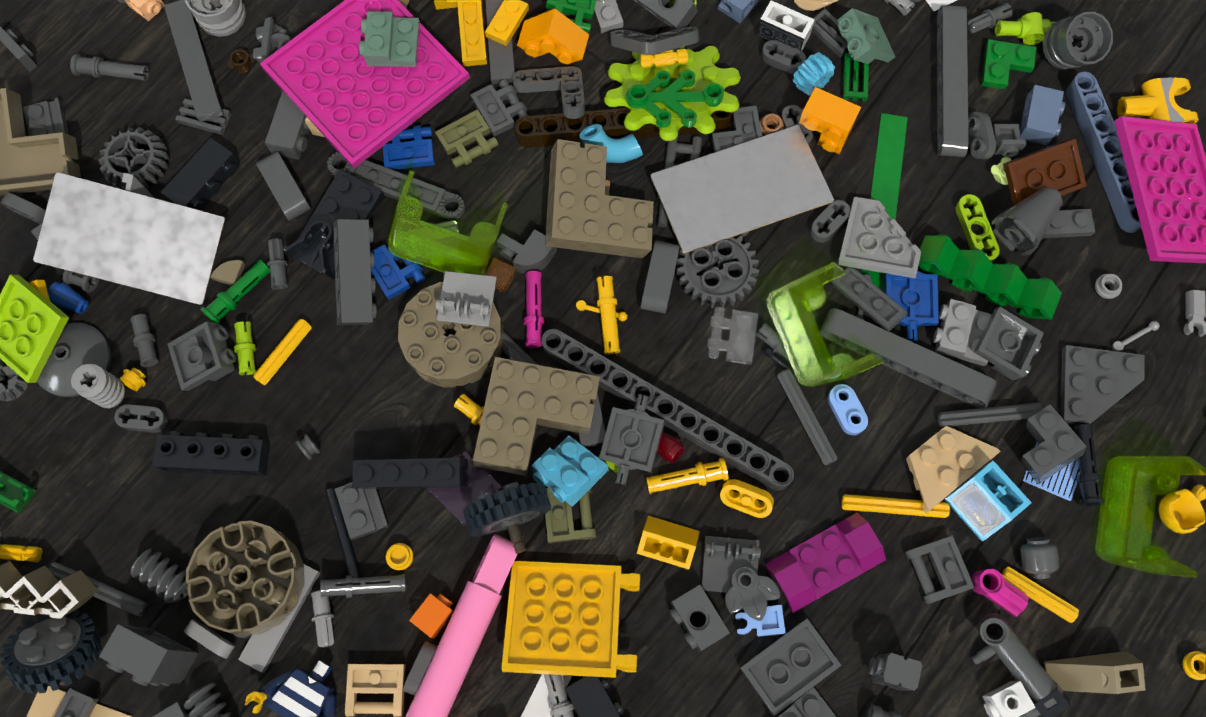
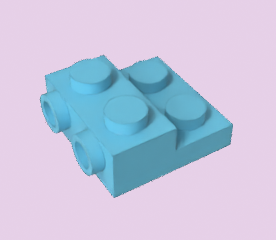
M570 436L564 439L554 450L549 448L531 465L533 479L537 483H543L544 486L546 485L551 489L553 495L560 502L566 501L572 507L608 471L606 463Z

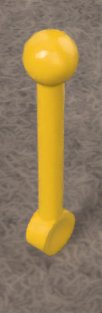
M583 300L576 303L579 311L586 309L601 313L600 308L586 305ZM616 312V318L620 321L627 320L628 316L625 312Z

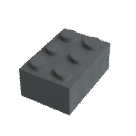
M118 624L99 657L108 661L106 666L111 670L123 673L125 670L132 674L131 680L140 685L148 686V684L159 686L162 684L170 686V684H182L198 652L154 629Z

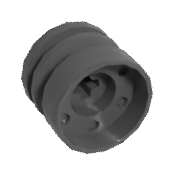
M1083 12L1053 23L1045 33L1043 51L1049 63L1061 70L1095 64L1103 60L1110 52L1113 43V31L1109 21L1103 15L1096 12Z

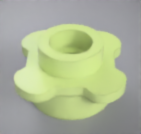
M1008 157L1002 158L998 165L991 167L994 179L1003 185H1008L1003 163L1011 161Z

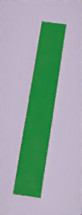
M881 113L870 199L880 201L891 219L896 220L908 117ZM861 269V274H869L872 277L871 282L884 292L885 273Z

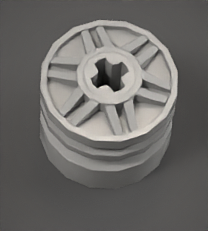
M185 0L200 27L213 36H228L237 32L246 18V8L242 0Z

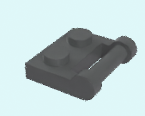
M953 535L905 552L908 560L911 559L926 595L923 596L926 605L974 588ZM928 553L943 590L935 591L921 555Z

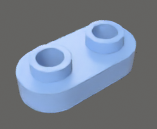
M844 384L835 386L828 395V403L842 430L849 435L862 433L868 425V417L854 390ZM840 393H843L847 396L846 401H843L839 398ZM851 417H857L859 424L852 423Z

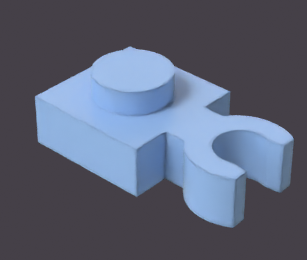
M782 605L767 606L765 616L761 621L749 617L746 613L735 615L736 619H745L747 621L746 628L737 629V633L740 635L748 634L752 629H757L758 637L785 634Z

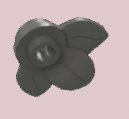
M741 567L731 577L732 587L725 595V604L730 614L743 609L749 617L761 621L767 610V600L779 599L780 591L769 577L758 576L753 569ZM742 576L750 578L748 586L742 585L740 581Z

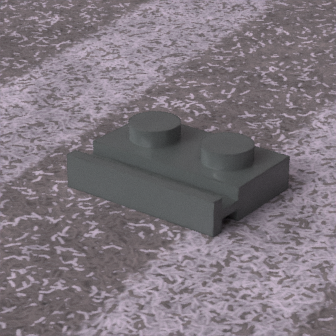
M54 98L55 101L52 102L43 101L23 107L29 136L61 132L69 135L63 103L59 98Z
M352 483L335 489L351 540L389 527L378 489L352 488Z

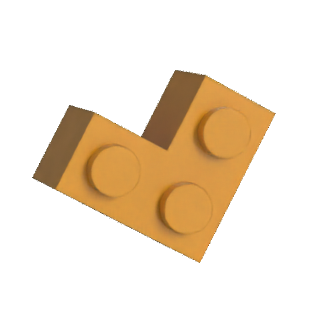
M552 9L524 21L517 46L523 49L527 55L534 58L550 52L561 63L568 65L583 59L589 34L558 10Z
M815 87L802 112L799 123L811 131L821 133L817 145L822 146L828 152L840 154L861 107Z

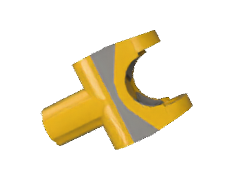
M1168 77L1149 80L1141 86L1143 96L1121 97L1117 104V115L1119 118L1121 116L1148 117V119L1191 124H1195L1199 120L1197 112L1179 107L1174 100V96L1184 94L1190 90L1189 80L1185 78Z

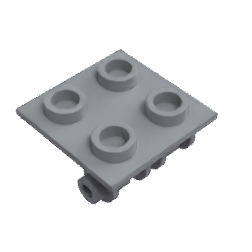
M445 271L441 298L436 301V310H438L437 321L489 327L497 277Z

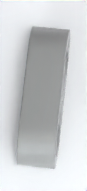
M191 619L184 629L188 636L223 658L227 659L235 648L232 642L198 620Z

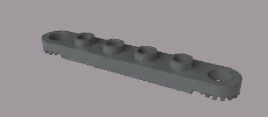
M338 152L332 154L327 161L328 168L333 176H336L339 169H334L335 164L340 160L347 162ZM365 160L356 168H353L347 162L346 168H343L344 172L378 189L387 197L448 220L459 219L465 212V205L461 196ZM450 202L459 204L458 210H455V212L446 211L445 208Z

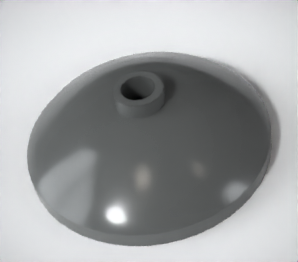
M79 322L66 323L37 380L38 384L56 396H79L78 392L72 388V375L77 368L85 364H96L108 371L111 362V350L107 339L99 330L91 325ZM66 351L65 356L61 358V354Z

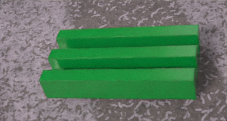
M845 53L843 58L842 99L852 98V101H857V99L867 101L869 64L862 62V92H858L859 61H855L849 53ZM850 60H853L852 91H849Z

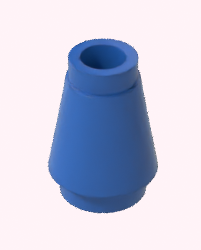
M54 282L47 290L50 302L55 306L82 314L89 305V301L85 300L65 282Z

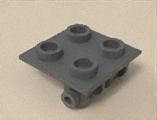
M705 536L703 590L727 593L732 587L731 577L733 573L741 567H749L758 575V558L760 559L761 555L759 541ZM748 576L741 577L742 585L748 586L750 578Z

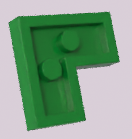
M988 39L985 44L981 86L1005 90L1008 86L1010 69L1031 73L1035 65L1036 47Z

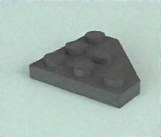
M1069 345L1062 348L1060 416L1068 424H1091L1144 381L1145 355Z

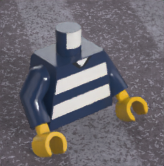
M318 659L311 672L298 668L296 670H289L269 681L259 692L248 694L245 706L251 701L258 702L259 704L252 711V713H258L262 709L263 701L267 702L266 707L282 717H336L335 688L324 682L333 667Z

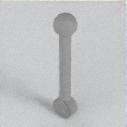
M1151 321L1148 327L1121 342H1114L1111 346L1112 350L1120 352L1128 343L1151 330H1158L1160 324L1157 321Z

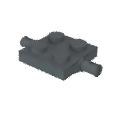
M638 394L635 410L612 408L599 459L613 462L619 467L615 483L626 485L629 470L639 469L652 473L665 420L651 417L645 412L649 399L648 396L644 395L643 397V395Z

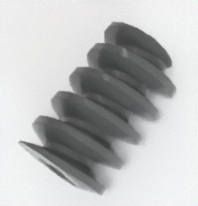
M152 549L146 550L134 562L131 568V576L139 579L141 584L147 585L149 590L156 591L157 596L164 597L166 603H179L188 595V584L185 581L186 570L177 574L180 568L178 564L168 568L171 564L170 558H165L161 561L163 557L162 552L152 555Z
M215 682L197 689L187 697L188 700L184 703V708L186 710L193 709L189 717L231 716V712L221 713L226 702L217 704L215 702L221 693L211 694L210 692L216 686Z

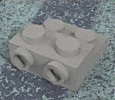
M950 299L946 305H942L939 312V319L942 321L940 328H937L934 333L933 342L936 343L934 352L986 366L988 361L974 353V350L992 314L976 310L975 305Z

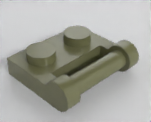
M545 488L552 507L545 514L548 543L587 540L597 537L596 529H593L589 499L591 489L579 500L582 530L574 531L572 506L566 501L560 502L553 495L551 489Z

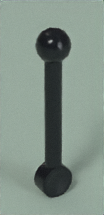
M766 347L763 350L767 357L772 358L786 370L790 369L793 375L798 378L800 384L808 383L806 375L798 373L776 356L770 348Z

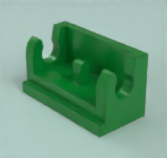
M0 471V504L20 514L37 491Z

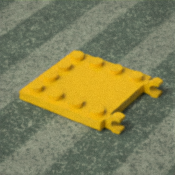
M514 561L511 570L502 672L616 678V669L624 672H636L637 655H617L620 588L634 592L639 591L640 574H621V566Z

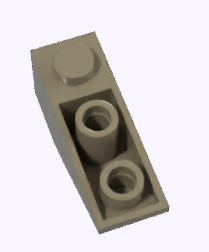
M1128 651L1044 661V670L1063 691L1107 694L1145 691L1143 662Z

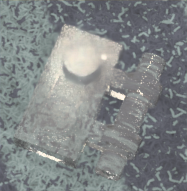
M715 307L714 316L711 317L710 321L712 333L707 343L709 348L708 357L717 359L719 358L720 350L727 351L726 361L751 365L758 313L733 310L731 319H726L724 317L725 309ZM722 329L730 330L728 341L721 339Z

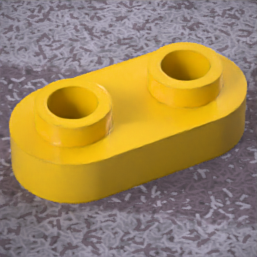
M731 479L723 484L720 492V498L725 505L751 516L764 518L772 512L774 505L772 495L748 483Z

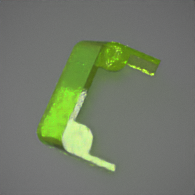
M410 170L392 222L388 238L389 251L394 256L444 273L448 271L484 275L508 204H502L496 225L487 222L477 223L472 228L470 237L421 221L423 206L417 198L410 196L414 186L415 174L414 171Z
M834 262L772 291L767 298L768 310L796 379L800 384L807 387H815L848 379L884 363L882 357L874 353L856 361L845 353H839L830 357L812 312L821 308L826 301V292L823 285L846 274L844 269Z
M1117 456L1112 458L1108 462L1105 471L1102 493L1105 505H1102L1100 508L1095 545L1097 556L1108 563L1151 574L1197 578L1198 572L1176 560H1170L1166 550L1158 546H1150L1156 495H1167L1176 491L1180 483V475H1206V468L1189 456Z

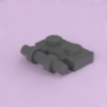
M507 79L499 82L501 89L498 91L490 84L470 94L471 100L489 126L493 137L515 127L513 117L529 116L525 104L519 101L516 96V89L513 85L509 84ZM508 100L511 106L506 108L502 101Z

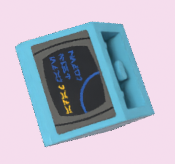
M994 461L983 466L944 499L981 541H984L1032 503Z

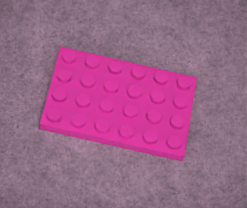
M1126 116L1116 119L1114 122L1150 261L1206 263V156L1197 124Z

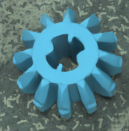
M819 52L810 55L807 60H804L802 65L798 66V70L794 73L793 82L800 91L810 96L815 87L819 89L824 88L825 84L834 75L835 66L825 55Z

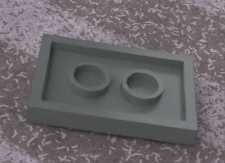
M805 619L742 665L740 669L769 711L775 716L842 665L810 621Z

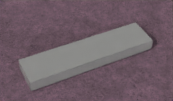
M304 564V587L297 606L281 624L262 634H252L238 660L265 673L320 572Z

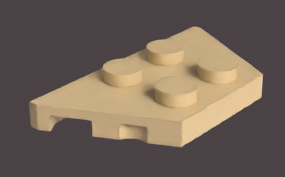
M948 426L942 428L906 458L909 469L914 475L913 481L916 490L920 491L924 502L922 505L923 511L927 514L1001 451Z

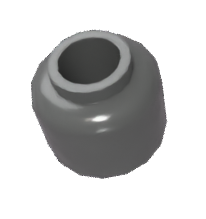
M1045 537L1026 539L1027 543L1020 547L1022 569L1027 573L1033 574L1035 579L1050 578V573L1056 572L1060 567L1057 545Z

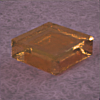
M494 258L484 276L497 277L495 288L505 292L517 270Z

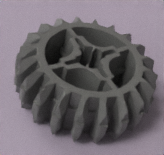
M129 127L126 133L119 129L118 136L111 135L112 140L110 143L104 142L106 149L99 150L102 156L98 159L101 165L100 170L105 175V179L118 189L123 188L125 190L127 184L122 182L124 173L119 172L118 169L128 170L127 174L134 175L148 190L151 182L157 184V177H164V173L161 170L168 169L166 161L169 158L166 153V146L153 132L145 131L140 127L136 130ZM139 146L148 147L150 150L145 151L140 149Z

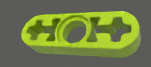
M965 195L957 203L956 213L970 249L982 250L984 248L986 251L990 250L991 254L988 256L985 253V255L993 262L999 255V246L982 203L975 195ZM967 203L968 206H973L972 211L969 208H964V205ZM971 225H980L984 233L982 235L974 234L971 230Z

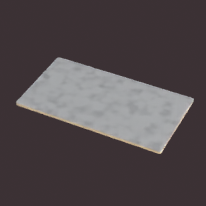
M799 125L651 174V180L683 253L703 248L720 240L729 239L834 201Z
M57 172L54 177L33 260L37 263L202 305L225 218Z

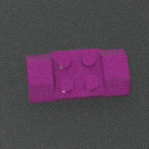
M855 513L764 565L777 581L786 597L791 612L794 613L882 563L886 558L883 546L869 523L860 514Z

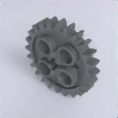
M740 236L737 239L731 237L726 240H720L717 243L688 253H683L682 249H680V258L677 259L676 266L680 267L677 269L676 275L682 276L679 280V285L687 284L684 292L689 293L692 291V300L701 297V305H704L707 300L710 301L711 308L714 307L715 302H719L721 308H724L726 301L734 306L735 297L743 301L744 293H751V286H755L757 281L754 277H757L759 270L755 269L758 266L759 260L753 259L756 251L748 252L751 245L750 242L743 245L741 243L743 236ZM726 250L729 255H721L718 251ZM698 258H702L707 263L699 264L695 260ZM729 272H737L740 277L734 278L729 275ZM713 280L717 285L709 286L705 281Z

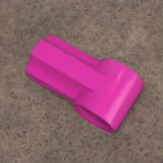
M985 569L978 570L971 575V581L974 585L972 590L977 594L984 595L1013 617H1017L1028 605L1029 597L1003 579L999 571ZM985 575H987L991 581L989 589H987L983 584V577Z

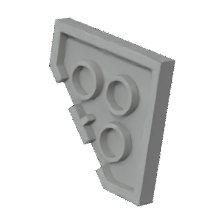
M854 197L839 257V265L916 279L921 256L920 249L916 244L913 245L906 237V232L895 219H891L880 201Z

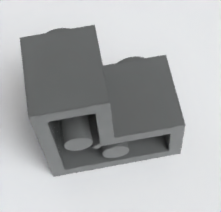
M1048 405L1027 420L1026 429L1039 445L1022 456L1021 464L1038 485L1084 454L1086 445L1051 405Z

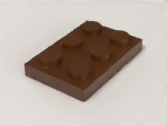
M1068 139L1003 163L1013 205L1045 187L1056 189L1060 192L1061 196L1087 187L1076 139Z

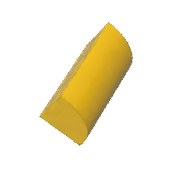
M648 516L637 554L689 569L700 531Z

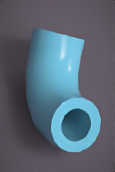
M594 124L583 129L579 135L583 145L586 143L607 147L606 163H625L643 155L632 133L626 137L614 139L607 136L600 124Z

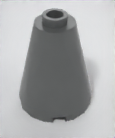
M1042 188L1000 213L992 221V225L995 224L996 227L993 230L994 235L1010 251L1014 249L1022 251L1019 254L1022 256L1032 254L1037 249L1063 204L1060 192L1054 188Z

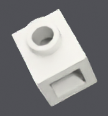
M1010 681L982 696L986 702L984 708L989 717H1019L1035 708L1021 681Z

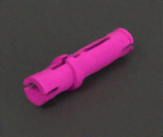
M529 271L525 273L526 317L524 318V325L526 326V347L540 348L542 346V326L544 325L541 311L542 274L538 271Z

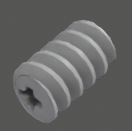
M96 364L82 365L72 375V388L79 395L102 408H113L121 403L124 398L125 387L122 381Z

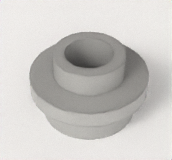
M1103 274L1096 280L1095 290L1101 297L1113 299L1121 293L1122 281L1114 274ZM1104 284L1109 285L1111 290H1108Z

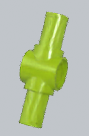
M1032 12L1022 16L1017 21L999 20L995 25V35L1016 36V38H1022L1024 44L1034 45L1043 41L1046 31L1055 22L1043 19L1041 13Z

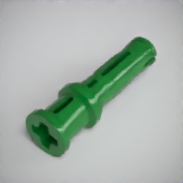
M259 260L227 291L219 292L217 298L206 308L202 307L200 310L213 323L220 324L219 320L230 310L234 311L237 306L236 303L269 274L270 269Z

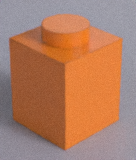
M430 593L409 621L430 638L435 639L451 619L454 610L450 607L453 603L442 594L436 597Z

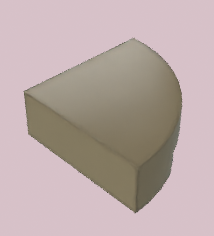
M240 260L227 261L218 266L210 278L214 281L233 285L240 279L245 263Z

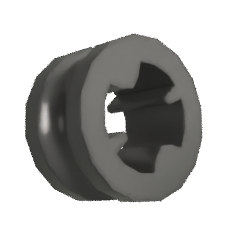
M308 434L304 435L303 440L295 441L309 460L313 458L312 455L314 453L319 454L321 452Z

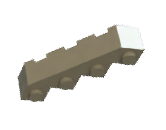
M10 561L0 566V610H14V613L28 615L47 614L52 618L61 619L80 608L99 591L81 570L58 581L46 566L24 576L19 573Z

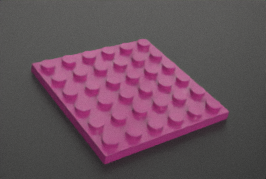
M344 0L260 63L262 69L353 168H356L470 79L469 73L421 23L417 67L367 66L364 56H360L359 51L360 41H365V34L362 33L361 29L362 19H367V11L392 12L394 18H415L398 0Z

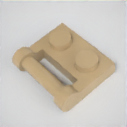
M348 664L345 702L346 717H355L356 714H393L394 717H403V687L405 685L406 665ZM357 693L394 694L393 702H357Z

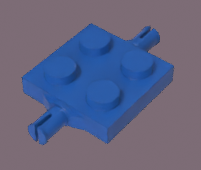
M917 271L915 279L885 273L884 293L907 311V315L898 324L907 327L906 340L918 341L917 327L937 326L939 323L937 275L923 274Z

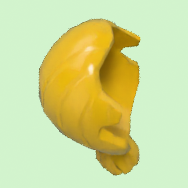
M1197 485L1192 488L1191 492L1187 489H1181L1167 494L1159 504V516L1162 523L1171 531L1179 534L1191 533L1197 530L1206 520L1205 512L1200 501L1206 499V488L1202 485Z

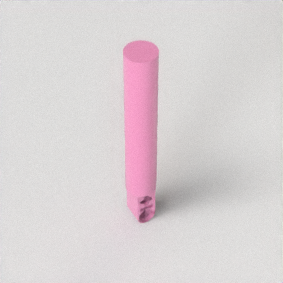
M497 534L493 535L472 582L468 581L405 717H448L502 597L499 595L517 556L512 541Z

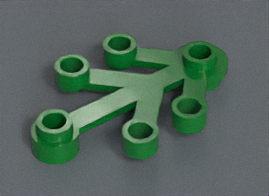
M685 70L670 85V73L659 71L656 77L645 86L637 84L630 87L626 93V102L632 108H644L656 118V124L659 127L666 128L671 124V113L667 110H661L654 104L661 102L681 117L683 126L693 127L696 124V113L693 110H688L679 102H706L708 106L716 107L723 101L724 89L719 84L711 83L704 88V91L679 92L683 87H692L695 84V73L691 70ZM658 87H667L662 92H654Z

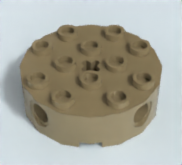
M443 282L422 289L406 304L398 324V342L406 361L425 381L443 388L463 386L468 383L472 384L483 379L492 370L495 357H500L503 350V324L494 303L492 304L489 327L437 321L438 310H436V301L441 298Z
M254 521L233 523L209 533L194 550L186 569V584H188L190 605L193 612L208 626L240 636L262 634L281 624L297 606L304 587V563L296 545L283 533Z

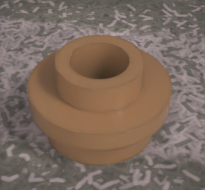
M768 114L760 120L761 131L764 136L781 131L784 128L782 119L776 114ZM772 125L775 129H770L767 126Z

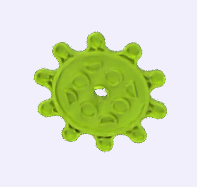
M685 46L673 49V52H676L679 49H685ZM708 46L699 52L686 49L688 52V63L678 65V62H676L675 65L660 67L652 65L650 68H642L640 64L641 54L632 52V56L636 60L634 63H614L610 66L608 70L609 78L620 82L622 86L609 90L605 95L604 102L610 107L625 106L629 108L631 112L624 119V126L626 129L634 131L640 129L645 124H657L656 118L644 108L635 109L627 104L626 93L633 85L640 84L645 86L656 77L659 71L670 73L671 85L672 82L680 77L683 71L691 70L695 73V84L692 87H683L679 92L704 91V88L711 83L719 84L725 89L740 82L739 71L735 68L723 69L716 67L714 64L719 60L720 54L714 46ZM658 87L654 92H662L667 87ZM725 91L723 101L716 107L708 106L706 102H679L688 110H693L696 113L697 118L694 127L703 134H710L715 130V122L711 117L713 112H735L739 109L737 97ZM654 103L661 110H667L671 113V124L666 128L659 127L661 139L665 141L675 140L679 129L683 127L681 117L663 103Z

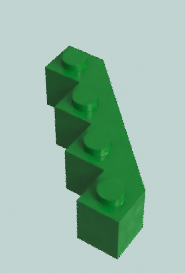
M946 235L925 236L920 247L919 267L926 274L937 275V277L940 275L952 280V286L968 293L975 290L985 294V300L1003 308L1008 304L1020 309L1018 314L1024 317L1052 320L1062 294L1052 280L1043 277L1027 279L1017 265L1012 263H1005L1004 265L993 264L985 253L979 249L959 250L951 238Z

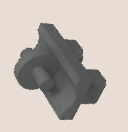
M272 17L265 18L264 26L256 28L257 40L262 45L261 47L254 48L253 58L259 63L292 40L290 36L286 35L287 31L283 27L274 23Z

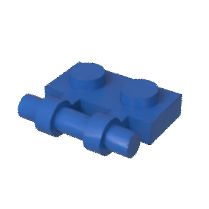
M417 125L413 126L412 129H404L390 140L392 143L385 144L383 146L384 167L398 170L435 165L432 139L423 140V137L432 136L431 126L422 127ZM414 138V141L401 142L403 139Z
M397 238L392 242L395 249L390 252L385 245L370 252L374 254V267L371 268V272L388 300L411 288L406 279L413 277L417 284L422 283L426 279L422 273L423 268L420 263L415 262L411 255L410 247L404 244L401 238ZM402 259L407 267L400 270L395 261Z

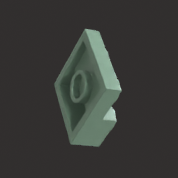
M852 8L838 19L840 34L847 41L849 54L855 61L869 64L874 59L889 62L895 58V54L878 17Z
M367 11V19H362L361 22L365 41H360L359 43L360 56H364L367 66L417 67L420 34L419 18H394L392 12Z

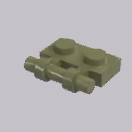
M478 109L435 132L436 137L448 155L455 151L458 152L459 155L451 159L455 168L463 164L466 166L472 163V159L481 154L487 155L491 152L492 148L499 145L495 137L485 140L483 137L490 133V128ZM474 141L478 143L477 146L466 151V145Z

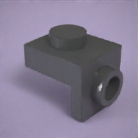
M1019 124L993 125L996 140L994 155H1003L1004 157L1019 155L1026 146V140L1020 139Z

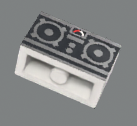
M771 0L760 19L757 35L769 41L776 40L802 51L810 37L815 20Z

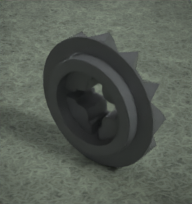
M0 362V401L15 400L26 391L29 383L5 362ZM5 374L12 377V379L8 380L7 386L1 383L5 380Z

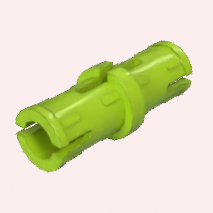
M244 321L234 324L237 344L234 346V351L238 354L239 375H245V372L246 375H252L256 373L254 362L256 346L252 343L251 322H245V325Z

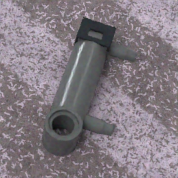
M998 613L986 615L980 624V635L988 645L979 650L972 657V660L975 664H979L997 654L1015 679L1021 681L1035 708L1019 717H1038L1039 715H1042V717H1055L1071 707L1070 699L1060 686L1054 683L1009 626L1007 619ZM992 623L999 624L1003 632L997 636L991 635L986 629L987 626Z

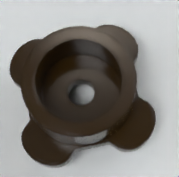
M236 49L230 54V61H228L227 66L230 70L235 69L240 74L245 75L249 73V68L252 63H255L256 59L253 58V54H248L243 49Z

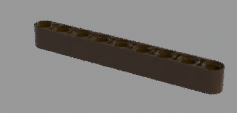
M629 108L585 111V114L577 119L567 118L563 113L525 116L519 118L515 123L517 141L521 146L527 148L554 146L557 139L582 143L579 137L580 133L586 127L594 124L604 125L602 127L608 137L614 139L626 137L631 133L636 139L660 137V129L655 124H645L640 129L634 131L619 125V123L624 122L627 114L631 112ZM715 111L711 114L715 122V130L713 132L725 131L729 127L732 112ZM717 114H722V115H724L725 117L720 118V117H717L716 115H717ZM574 126L580 127L578 130H572V129H570L571 127H574ZM683 126L678 131V135L700 133L694 126ZM550 128L556 129V130L553 131V132H547V131H546L547 129H550ZM526 130L532 131V132L529 133V134H523V133H522L523 131H526Z

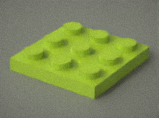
M10 274L0 294V359L27 383H36L69 317L20 275Z

